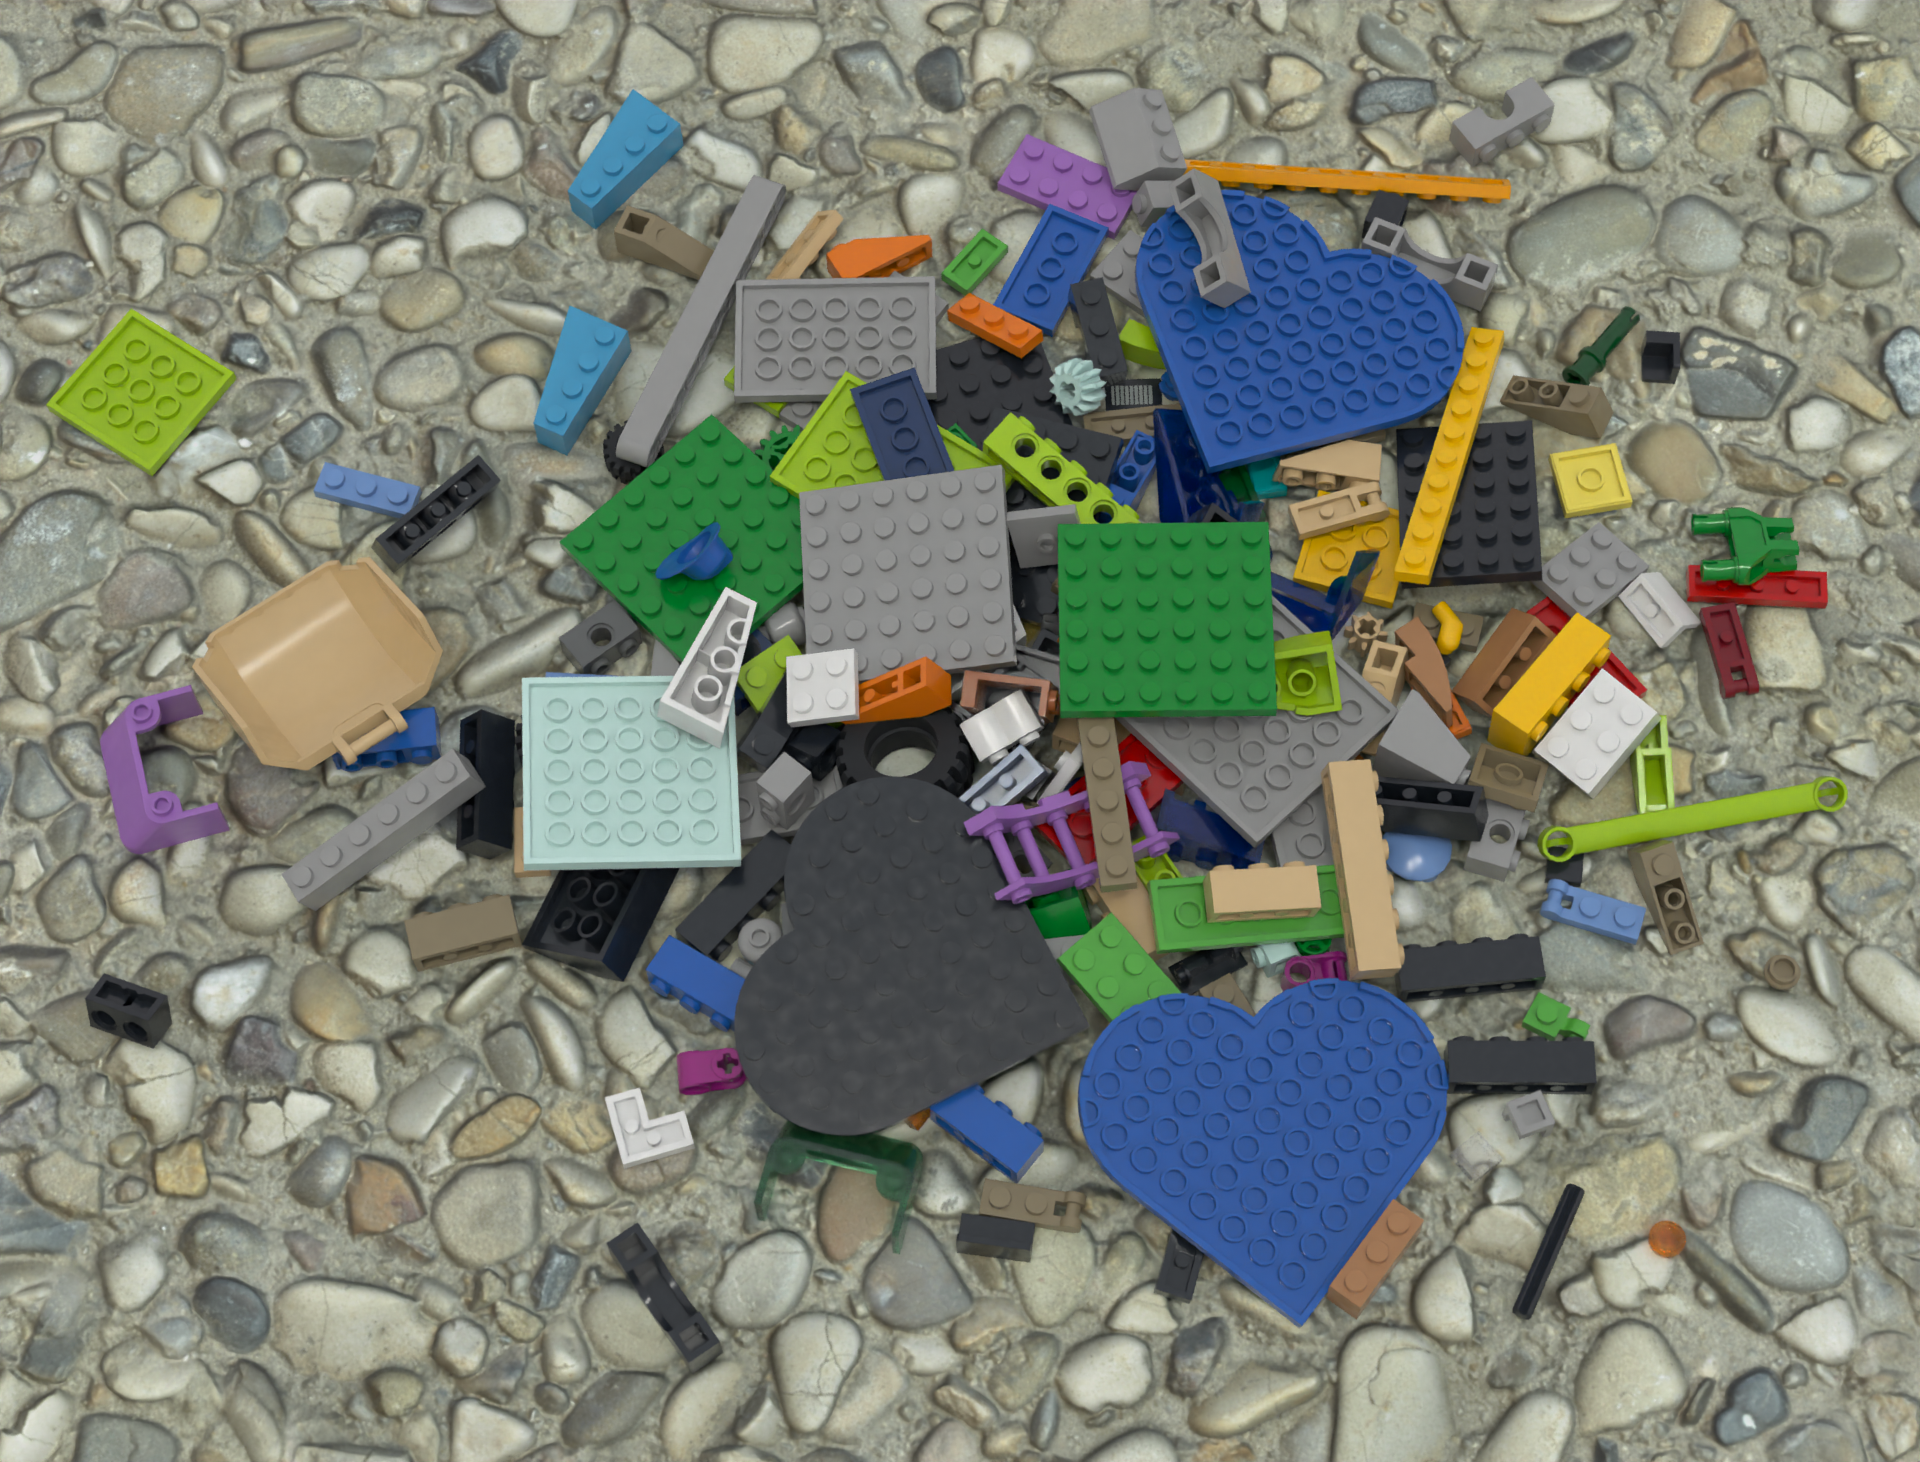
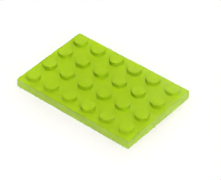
M845 371L769 476L770 482L785 488L788 493L800 499L799 492L883 481L850 389L867 384L866 382ZM937 425L954 471L998 465L983 451ZM1005 471L1007 492L1015 479Z

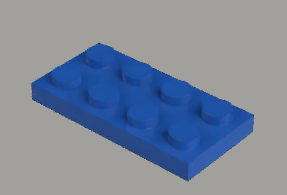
M1049 203L993 305L1041 329L1044 334L1053 337L1070 306L1068 301L1070 284L1083 282L1109 235V227Z

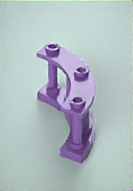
M1128 761L1121 765L1124 792L1146 837L1145 840L1132 846L1134 862L1149 855L1151 858H1155L1167 853L1170 850L1169 845L1180 838L1177 832L1158 831L1139 789L1142 786L1141 781L1150 777L1151 773L1146 763ZM1067 790L1040 799L1038 801L1039 807L1026 810L1023 803L1008 806H990L964 822L969 836H984L985 839L990 840L1009 885L994 894L997 900H1012L1013 904H1018L1031 897L1073 886L1077 890L1084 889L1096 882V878H1099L1097 862L1085 865L1066 822L1068 815L1082 809L1090 812L1087 790L1070 796ZM1043 823L1053 826L1071 866V870L1049 874L1031 833L1033 826ZM1012 832L1013 836L1018 837L1035 877H1021L1002 833Z

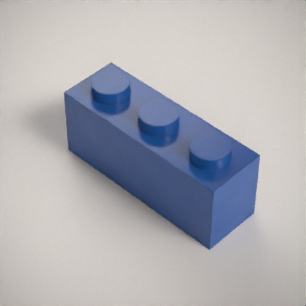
M669 935L646 968L648 981L650 982L649 986L662 996L667 997L670 994L680 1000V1005L693 1014L701 1012L710 1017L709 1021L718 1029L727 1032L729 1029L734 1031L736 1005L745 978Z
M978 1084L930 1107V1119L1014 1183L1018 1184L1044 1151V1140L1041 1138L1042 1133L1028 1122L1022 1124L1012 1117V1110L1001 1101L997 1100L994 1103L984 1096L985 1092Z

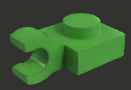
M1538 992L1522 1021L1521 1027L1541 1037H1545L1549 1041H1555L1559 1034L1564 1037H1581L1585 1041L1590 1025L1580 1019L1568 1018L1571 1011L1570 1007Z

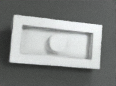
M1660 572L1641 573L1618 596L1660 648L1667 647L1685 629L1696 628L1701 624V621Z

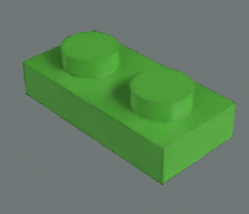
M981 229L941 273L942 281L965 296L968 293H972L1008 253V245L984 229Z

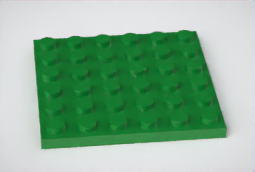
M712 414L559 542L561 548L680 663L683 662L725 587L757 602L749 635L804 589L800 499L788 493L785 488L770 482L769 476L773 470ZM715 522L720 524L718 535L733 554L732 561L720 573L705 580L692 579L681 572L664 580L656 578L657 568L672 552L695 538L710 524Z
M1268 522L1058 524L1060 718L1276 716L1277 696Z

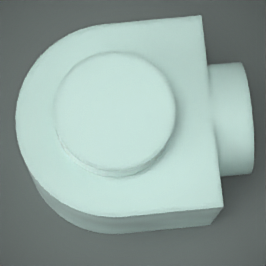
M1294 942L1257 945L1250 949L1254 964L1257 968H1263L1267 978L1282 973L1291 958L1301 956Z

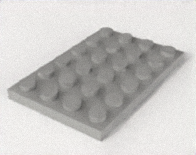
M935 276L736 280L735 403L824 401L845 371L866 383H870L914 367L926 398L937 399Z

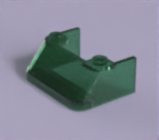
M786 1121L768 1151L754 1200L757 1219L761 1221L766 1219L778 1174L790 1175L796 1173L802 1168L806 1158L877 1175L876 1187L883 1198L900 1203L891 1234L893 1253L900 1254L924 1166L921 1150L913 1143L877 1134L858 1137L820 1135L798 1128L793 1123Z

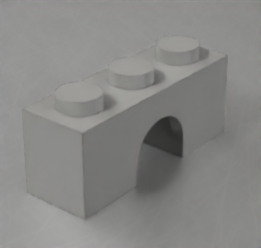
M1531 77L1505 92L1502 111L1508 118L1502 120L1492 119L1480 107H1477L1452 122L1449 140L1471 167L1482 161L1488 162L1499 151L1508 146L1515 147L1529 134L1546 129L1551 123L1555 104Z

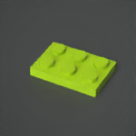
M789 634L740 668L737 686L745 694L746 699L756 713L759 712L785 672L786 657L802 655ZM840 721L826 724L838 728L844 723Z

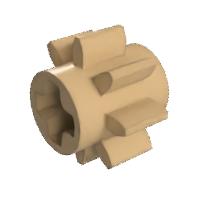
M1370 612L1359 618L1353 615L1351 619L1352 626H1346L1343 635L1346 638H1350L1347 649H1355L1360 653L1361 657H1364L1366 653L1370 652L1373 640L1386 642L1388 633L1381 631L1384 620H1377L1371 616Z

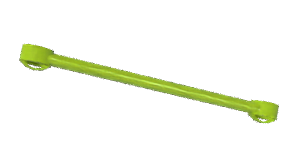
M1821 776L1811 783L1567 828L1549 826L1540 833L1537 846L1544 858L1555 862H1563L1577 854L1814 810L1834 812L1845 805L1848 798V790L1842 780L1831 776ZM1828 781L1836 785L1834 788L1818 790L1823 783ZM1838 795L1836 801L1828 807L1822 805L1818 797ZM1556 831H1562L1567 836L1547 840ZM1568 845L1566 851L1558 857L1550 855L1547 851L1548 847Z

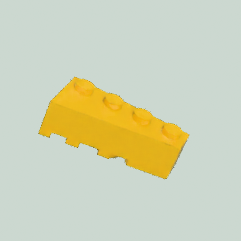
M1577 612L1494 708L1487 741L1497 748L1528 756L1555 719L1564 712L1575 693H1579L1585 687L1594 668H1601L1611 654V651L1608 649L1611 635Z

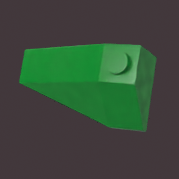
M1075 886L1031 897L1025 901L1044 939L1085 935L1092 929L1091 915L1083 890H1077Z

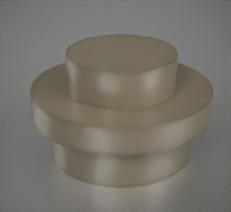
M1775 955L1766 962L1763 974L1766 982L1771 987L1777 990H1789L1798 983L1801 971L1798 963L1792 957Z

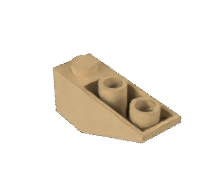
M1346 440L1290 457L1279 462L1272 481L1282 482L1287 486L1304 485L1316 487V489L1322 491H1340L1369 482L1379 483L1382 445Z
M1373 640L1362 677L1397 708L1406 681L1404 663L1409 660L1407 647ZM1389 726L1360 753L1376 756L1378 744Z

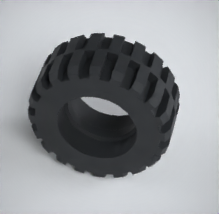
M948 706L923 717L846 724L840 733L841 739L837 742L835 751L837 755L836 765L843 788L862 780L887 776L875 770L885 756L897 749L920 747L935 754L934 758L922 770L903 777L929 782L952 793L957 798L961 797L965 791L971 788L973 783L972 774L975 772L970 743L960 727L963 721L958 714L952 713L951 707Z

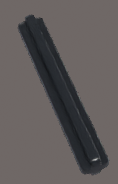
M1568 1183L1562 1193L1512 1309V1312L1518 1317L1529 1320L1533 1315L1585 1194V1191L1579 1186Z

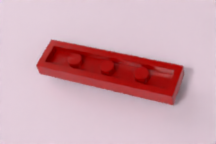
M1688 565L1686 570L1687 602L1725 604L1735 602V604L1820 609H1825L1828 604L1827 572L1801 570L1770 572L1751 585H1736L1732 580L1702 582L1700 565Z

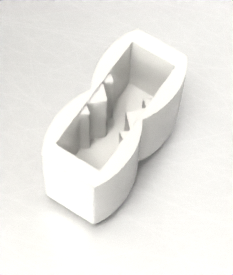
M1021 689L960 724L979 761L982 763L989 761L991 765L1002 761L1008 756V749L1020 743L1023 746H1027L1040 738L1038 732L1045 728L1027 695Z

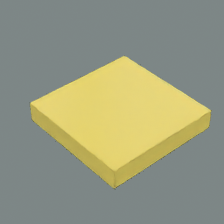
M1616 443L1549 455L1548 461L1565 518L1631 507L1633 501Z

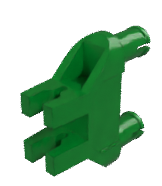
M1729 507L1718 514L1691 515L1692 535L1722 534L1723 537H1726L1731 559L1725 560L1702 559L1700 563L1702 582L1732 580L1736 585H1751L1770 572L1797 570L1795 555H1799V545L1797 540L1791 539L1790 533L1794 532L1792 518L1763 517L1742 507Z

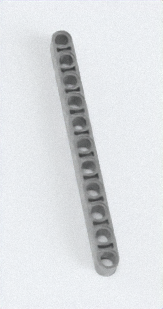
M755 175L750 179L620 435L616 447L617 458L647 468L654 463L736 299V280L746 279L782 207L786 194V185Z

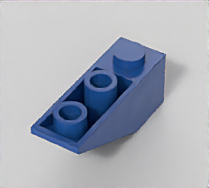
M1136 430L1117 462L1109 486V490L1114 495L1112 499L1121 506L1126 504L1135 512L1137 511L1166 449L1167 443ZM1107 512L1100 513L1099 524H1108L1112 521L1110 514Z
M435 707L401 711L400 714L409 728L400 734L396 731L358 755V760L349 766L341 755L336 752L332 755L337 770L342 769L354 772L369 766L392 768L398 763L412 762L423 765L432 762V760H438L442 757L440 721Z

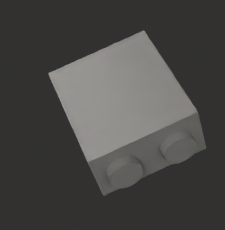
M1412 689L1378 744L1373 771H1376L1378 776L1466 785L1472 772L1467 769L1471 756L1420 693Z

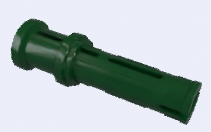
M1628 306L1623 307L1621 312L1591 346L1584 347L1579 351V358L1572 366L1565 367L1562 371L1564 381L1566 383L1589 386L1591 378L1596 373L1602 372L1606 367V358L1632 328L1640 322L1639 314L1631 319L1637 311Z

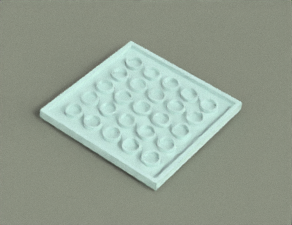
M674 676L522 678L524 871L741 867L734 695L719 749L657 717L660 700Z

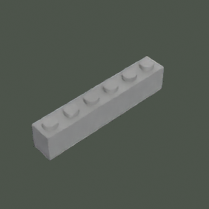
M451 749L282 873V876L297 901L317 911L486 786L469 759L456 750Z

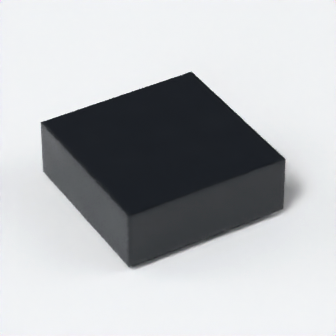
M1552 846L1548 847L1547 851L1550 855L1558 857L1567 848ZM1584 853L1573 855L1570 859L1563 862L1546 859L1544 883H1548L1550 879H1559L1565 881L1570 886L1580 887L1582 883Z

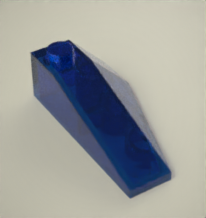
M1156 408L1153 411L1159 518L1161 523H1188L1194 512L1212 502L1237 521L1243 522L1232 490L1227 491L1218 477L1221 471L1207 473L1183 410Z

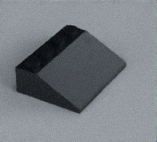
M680 868L559 870L522 946L525 949L596 977L624 982Z

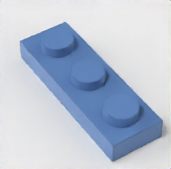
M325 462L313 490L318 498L399 519L418 504L422 494L420 486Z

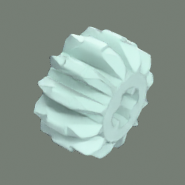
M1073 358L1059 364L1055 368V374L1049 378L1054 384V387L1049 392L1054 393L1057 397L1054 405H1062L1064 414L1073 413L1074 416H1082L1096 410L1101 406L1100 401L1107 396L1101 389L1107 383L1100 380L1099 374L1101 369H1093L1092 360L1083 361L1082 358Z

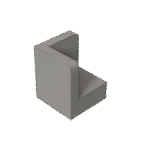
M1541 1090L1508 1101L1502 1113L1504 1121H1512L1519 1139L1541 1133L1543 1138L1551 1134L1555 1125L1554 1118Z

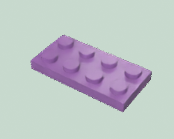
M1026 134L998 182V191L1045 211L1050 203L1109 227V235L1107 237L1114 240L1132 210V199L1138 191L1113 189L1107 167Z

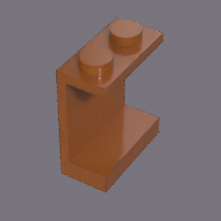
M965 670L960 706L969 713L978 714L985 709L987 687L1016 691L1021 689L1025 692L1041 693L1038 716L1046 723H1053L1054 715H1060V694L1058 688L1049 680Z

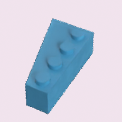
M632 89L568 189L572 212L596 230L684 146L681 124Z
M569 305L533 423L538 443L562 454H569L632 351L627 330Z

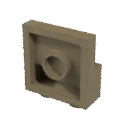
M1481 743L1468 785L1484 787L1486 799L1510 805L1518 810H1527L1534 813L1549 763Z

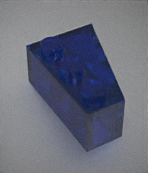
M1165 789L1156 827L1159 832H1177L1180 839L1170 844V850L1166 853L1172 862H1179L1180 860L1192 862L1197 867L1212 870V868L1220 865H1232L1234 869H1248L1249 865L1261 863L1266 839L1254 848L1219 814L1205 810L1207 803L1196 799L1194 805L1174 799L1176 792Z

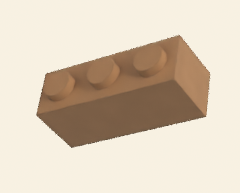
M1511 608L1451 692L1473 711L1492 718L1494 708L1557 635L1536 616Z
M1393 1199L1329 1286L1326 1298L1357 1320L1419 1235L1424 1220Z

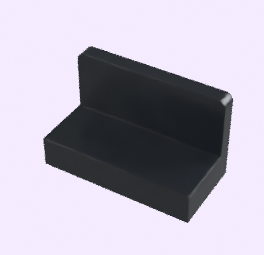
M962 1213L960 1230L956 1240L957 1253L1030 1263L1035 1223Z

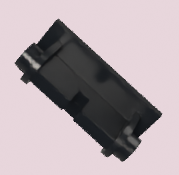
M1242 946L1200 950L1169 966L1168 969L1181 991L1188 993V995H1193L1200 988L1228 973L1232 974L1246 967L1248 963L1241 953L1244 950Z

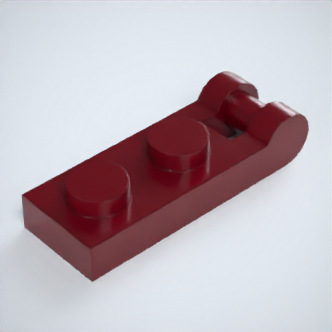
M1735 602L1701 608L1699 617L1719 680L1721 697L1725 700L1735 698V695L1745 692L1746 695L1758 694L1759 681ZM1741 671L1743 679L1733 680L1731 673Z

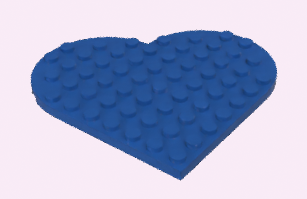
M1221 190L1251 291L1228 307L1223 308L1200 296L1193 268L1202 262L1201 249L1193 231L1185 220L1176 213L1174 205L1169 207L1156 223H1152L1145 233L1135 266L1137 296L1208 474L1410 422L1429 412L1440 403L1455 382L1461 367L1464 350V332L1458 311L1447 292L1434 278L1429 280L1416 270V265L1395 255L1389 258L1371 254L1372 250L1341 249L1329 252L1317 230L1307 220L1302 221L1291 213L1289 206L1267 196L1261 199L1244 195L1245 191Z
M1339 978L1312 980L1278 994L1265 1004L1254 1017L1241 1008L1215 997L1206 998L1188 995V993L1161 995L1155 999L1132 1006L1121 1013L1103 1030L1092 1046L1081 1072L1078 1086V1113L1085 1141L1094 1159L1116 1185L1300 1328L1326 1295L1333 1280L1391 1201L1398 1197L1436 1144L1447 1115L1448 1076L1444 1059L1441 1060L1438 1049L1433 1042L1434 1036L1422 1019L1409 1006L1391 993L1365 982L1342 981Z

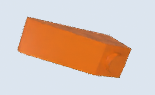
M929 235L854 239L846 244H839L826 253L827 269L832 278L890 277L894 270L902 273L932 258V239Z
M925 656L859 684V719L841 722L844 724L923 717L952 705L951 675Z

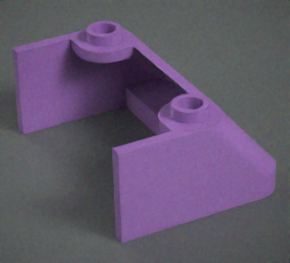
M191 685L134 700L101 735L100 746L120 839L125 848L131 853L144 854L230 830L229 824L217 802L183 811L178 796L173 792L158 791L149 794L136 735L149 732L157 726L202 715V707Z

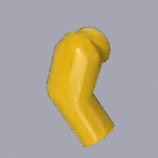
M1442 601L1431 612L1441 623L1436 645L1440 653L1448 655L1456 650L1460 644L1463 624L1449 605Z

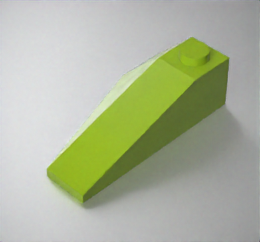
M1330 631L1298 635L1274 641L1277 709L1294 711L1295 714L1306 716L1342 710Z

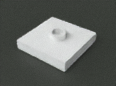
M1080 743L1072 753L1066 750L1054 766L1059 772L1039 800L1063 792L1083 764Z

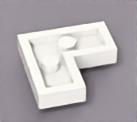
M640 1087L605 1097L624 1169L695 1148L685 1111L649 1120Z

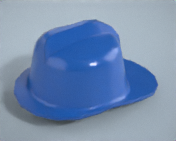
M718 522L710 524L695 538L672 552L657 568L656 578L664 580L681 572L692 579L705 580L720 573L733 559L732 552L718 535L720 524Z

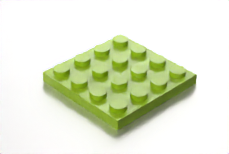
M131 308L46 405L48 410L150 476H153L235 382L236 376L233 371Z

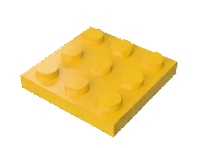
M1318 490L1317 497L1330 494V492ZM1359 501L1361 507L1368 505L1366 501ZM1388 507L1390 514L1383 520H1370L1304 539L1292 583L1392 609L1400 582L1395 581L1394 569L1400 554L1399 510Z

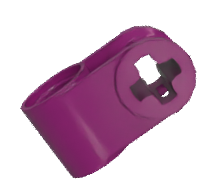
M1332 951L1319 955L1291 958L1287 962L1281 977L1280 986L1282 991L1318 979L1339 978L1342 981H1349L1347 980L1345 963L1348 961L1347 954L1342 951ZM1300 973L1306 977L1307 981L1302 983L1296 982L1291 978L1290 974Z
M733 1048L687 1051L676 1056L680 1094L700 1095L711 1091L736 1089L746 1081L737 1051ZM728 1064H734L732 1073L726 1074L725 1071L728 1068Z

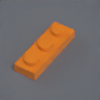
M968 293L947 310L949 321L1019 358H1023L1044 340L1041 329L971 293Z

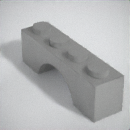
M1194 168L1170 183L1169 189L1176 213L1189 225L1201 249L1202 262L1193 268L1200 296L1218 306L1226 308L1251 291L1218 180Z
M1377 217L1374 218L1361 249L1372 250L1371 254L1389 258L1395 255L1417 266L1416 270L1429 280L1434 278L1447 292L1451 300L1478 311L1482 310L1493 288L1498 264L1470 253L1454 259L1432 255L1412 241L1406 228Z

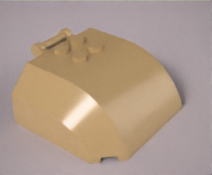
M370 557L358 558L356 565L342 566L339 560L327 561L213 631L205 642L208 650L204 658H197L192 668L223 715L263 765L308 771L336 752L341 755L349 766L358 760V755L396 731L400 734L409 727L400 712L428 694L443 650L424 614Z

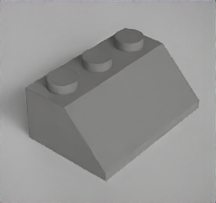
M1132 88L1091 106L1089 109L1113 189L1139 190L1144 181H1175L1187 170L1162 90Z

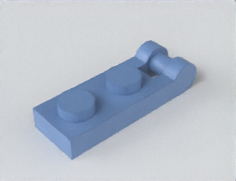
M1550 879L1546 888L1548 898L1547 901L1542 903L1540 909L1541 916L1636 945L1646 908L1573 887L1559 879ZM1562 899L1572 902L1570 909L1561 906Z

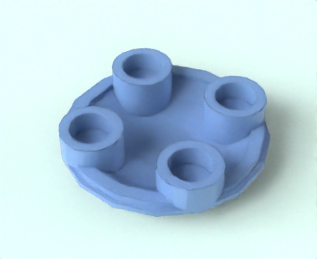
M1385 832L1382 838L1387 840L1389 847V858L1386 861L1387 870L1406 880L1432 882L1438 877V874L1445 870L1451 859L1452 844L1449 838Z

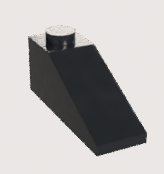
M786 670L736 746L737 757L759 772H763L771 766L794 727L787 723Z

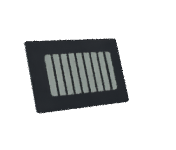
M1126 379L1125 383L1105 387V394L1107 395L1105 396L1106 411L1162 405V392L1159 388L1161 379Z

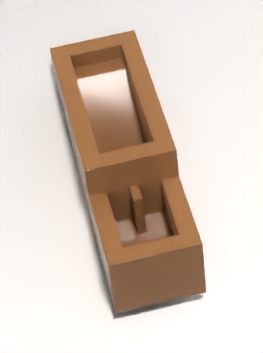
M1416 617L1395 631L1396 645L1407 647L1409 660L1404 663L1405 680L1415 691L1420 693L1442 722L1449 728L1453 725L1451 688L1447 670L1431 634L1420 619Z

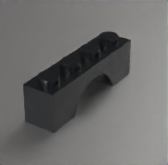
M638 1222L606 1243L611 1257L692 1374L723 1354L719 1339L701 1313L691 1304L680 1289L658 1251Z

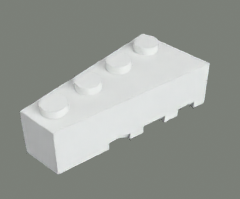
M725 587L662 696L657 717L720 749L757 602Z

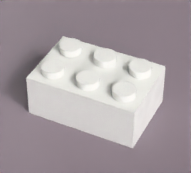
M1602 668L1534 751L1585 794L1594 799L1661 720V717L1657 711Z

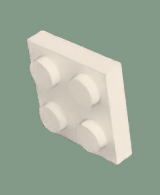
M854 648L786 657L787 723L791 727L859 719L858 653Z

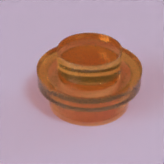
M1660 1221L1651 1228L1648 1235V1243L1651 1250L1658 1256L1673 1258L1683 1251L1686 1244V1235L1677 1223Z

